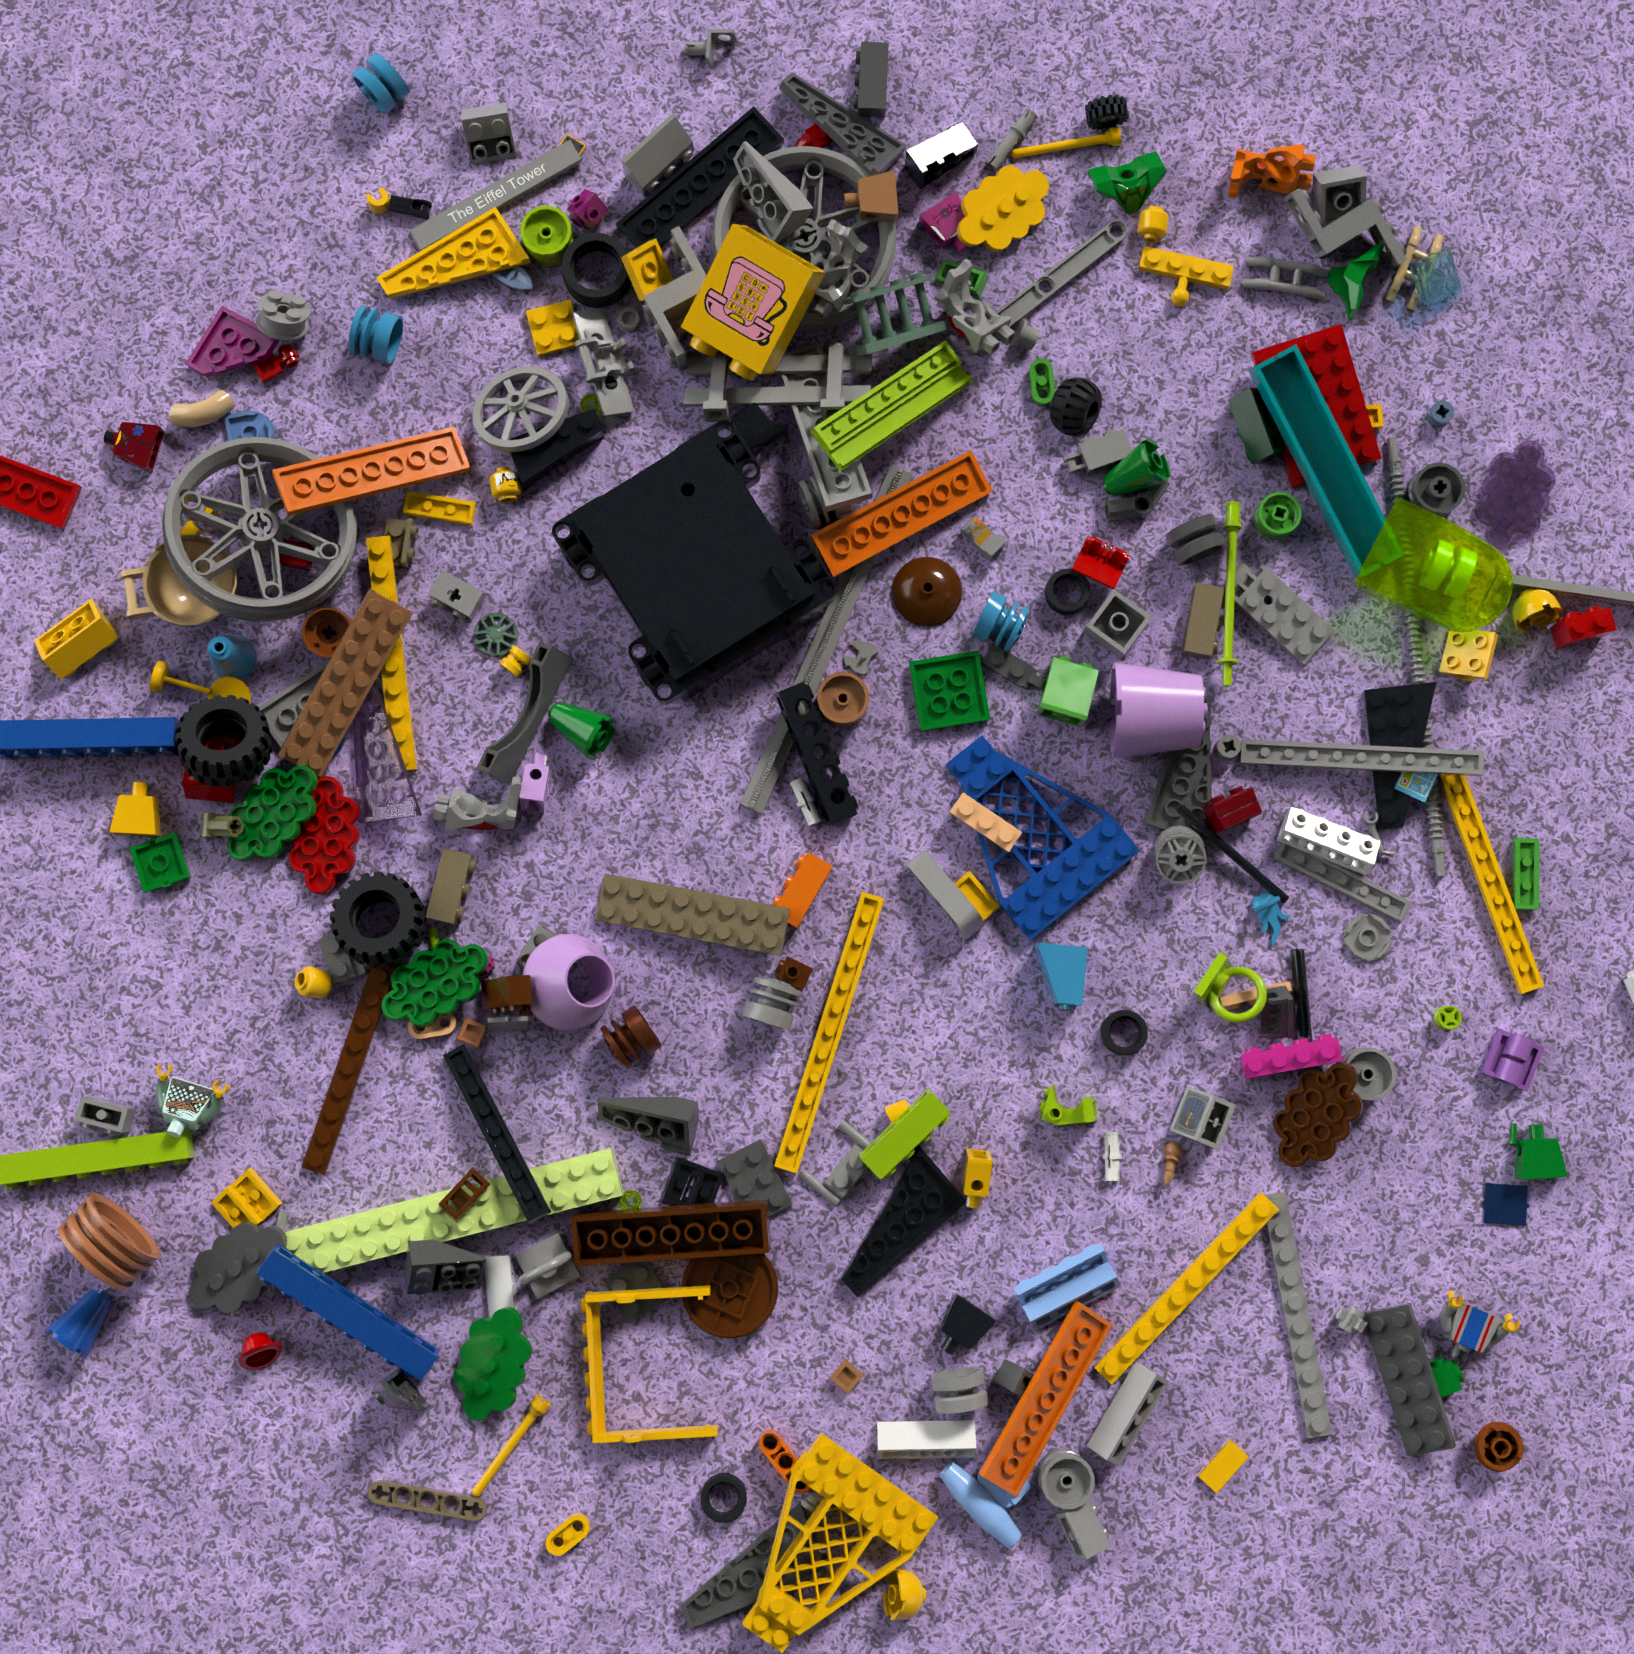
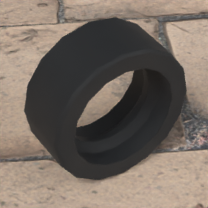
M1071 568L1055 572L1048 580L1044 591L1048 606L1056 613L1062 615H1073L1081 611L1088 602L1091 593L1090 583L1086 576L1073 571ZM1069 578L1075 580L1081 588L1080 599L1072 605H1063L1054 596V587L1062 579Z
M1119 1010L1105 1018L1101 1026V1038L1109 1051L1117 1055H1131L1144 1047L1148 1038V1028L1145 1020L1139 1014L1131 1010ZM1122 1018L1133 1021L1138 1029L1136 1041L1127 1047L1115 1044L1110 1035L1113 1023Z
M718 1473L711 1476L705 1482L701 1491V1506L704 1513L711 1520L719 1523H728L737 1519L743 1513L747 1503V1491L744 1483L737 1476L730 1473ZM720 1483L732 1485L738 1493L736 1506L728 1512L715 1510L709 1500L711 1490Z

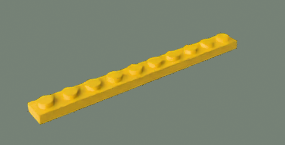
M388 535L366 538L371 588L398 603L391 537ZM401 633L381 669L393 772L417 770Z
M1439 774V782L1518 993L1523 994L1544 987L1466 776Z
M1259 1192L1093 1367L1112 1385L1273 1217L1279 1208L1262 1192Z

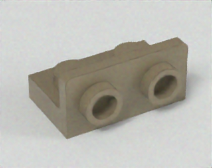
M387 518L384 536L389 535L391 537L394 567L409 569L410 562H414L415 549L412 548L413 539L417 540L419 527L415 526L416 523L412 518L407 520Z

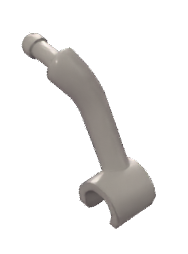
M1365 811L1362 814V821L1368 824L1372 838L1380 841L1377 854L1380 857L1382 855L1393 857V851L1383 850L1375 824L1378 820V814L1374 813L1373 820L1369 821L1367 819L1368 811Z

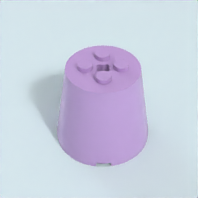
M1114 663L1112 665L1110 682V706H1114V720H1109L1111 757L1123 758L1200 747L1202 736L1205 735L1204 717L1207 718L1208 712L1207 703H1204L1206 689L1203 687L1202 676L1126 663Z

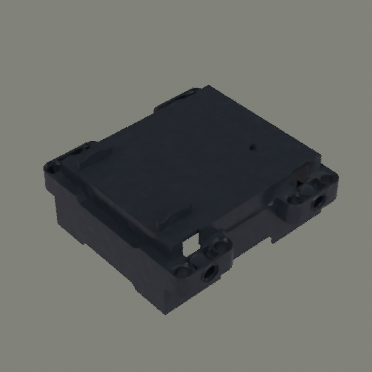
M721 420L646 469L557 521L552 527V535L560 547V551L581 582L587 586H593L605 579L640 632L641 637L629 645L628 654L647 688L649 687L656 700L663 705L671 704L679 698L683 702L687 701L747 661L821 617L822 609L832 603L837 597V584L810 542L804 538H799L785 546L748 489L756 485L761 479L760 465L753 456L746 441L728 420ZM723 429L731 431L730 436L726 438L720 437L718 434ZM748 468H753L757 472L753 477H747L744 475V471ZM692 485L695 488L694 494L689 497L684 496L681 490L685 486ZM568 529L570 533L566 538H559L558 533L560 530ZM585 534L588 540L590 541L591 545L593 546V548H591L592 551L590 550L582 535ZM797 547H805L808 550L804 556H798L794 551ZM592 568L595 570L592 577H583V572L586 569ZM824 586H829L833 589V593L829 596H824L820 590ZM638 647L646 650L645 655L641 658L633 656L634 650ZM659 653L662 654L670 668L668 670L658 656ZM663 687L671 689V694L667 698L659 696V690Z

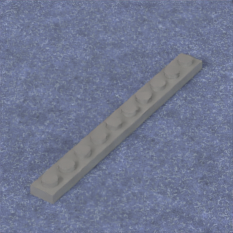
M1242 739L1240 764L1482 776L1484 770V751Z
M1286 1192L1268 1194L1265 1196L1279 1208L1266 1223L1307 1438L1332 1435Z

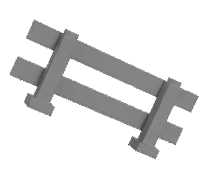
M834 342L829 346V355L782 356L773 373H828L827 386L726 388L727 375H738L729 369V365L733 360L732 357H729L720 350L717 351L715 357H687V375H711L710 388H685L684 407L703 406L706 422H718L721 420L729 421L730 412L728 406H749L752 403H756L758 406L820 405L822 420H826L844 408L845 404L852 403L871 390V385L843 386V373L872 372L873 356L872 354L860 356L844 354V345Z

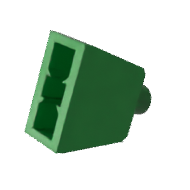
M1543 1124L1528 1125L1529 1139L1517 1140L1515 1179L1567 1177L1558 1139L1544 1138Z

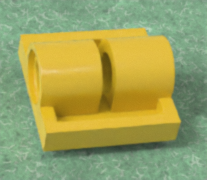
M1450 627L1439 672L1470 682H1475L1477 679L1487 680L1498 634L1496 632Z

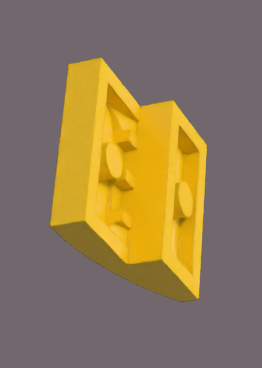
M252 1167L247 1169L233 1184L226 1187L211 1202L233 1229L236 1225L244 1222H252L258 1226L283 1204Z

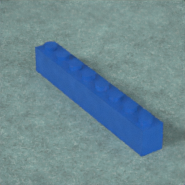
M278 1243L275 1244L259 1266L256 1274L259 1275L263 1283L276 1286L280 1289L282 1295L299 1301L306 1311H314L319 1314L326 1324L330 1326L335 1325L342 1329V1333L350 1339L355 1338L362 1342V1346L366 1350L377 1352L383 1356L382 1358L386 1363L392 1366L397 1365L403 1369V1373L409 1378H417L421 1381L437 1360L439 1354L437 1347Z

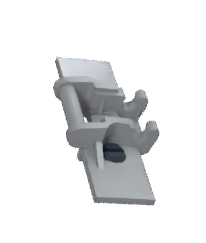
M603 308L573 312V319L580 339L575 342V346L579 349L587 374L585 377L586 382L591 383L592 387L594 386L603 417L634 412L624 376L629 375L634 370L633 362L630 361L626 364L622 351L627 346L626 339L621 338L620 341L613 342ZM589 351L593 352L599 373L595 371Z

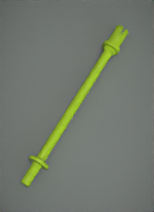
M1237 501L1225 503L1226 520L1223 523V529L1227 532L1223 658L1217 660V664L1223 665V687L1232 686V666L1239 664V660L1233 658L1237 533L1242 529V523H1240L1241 503Z

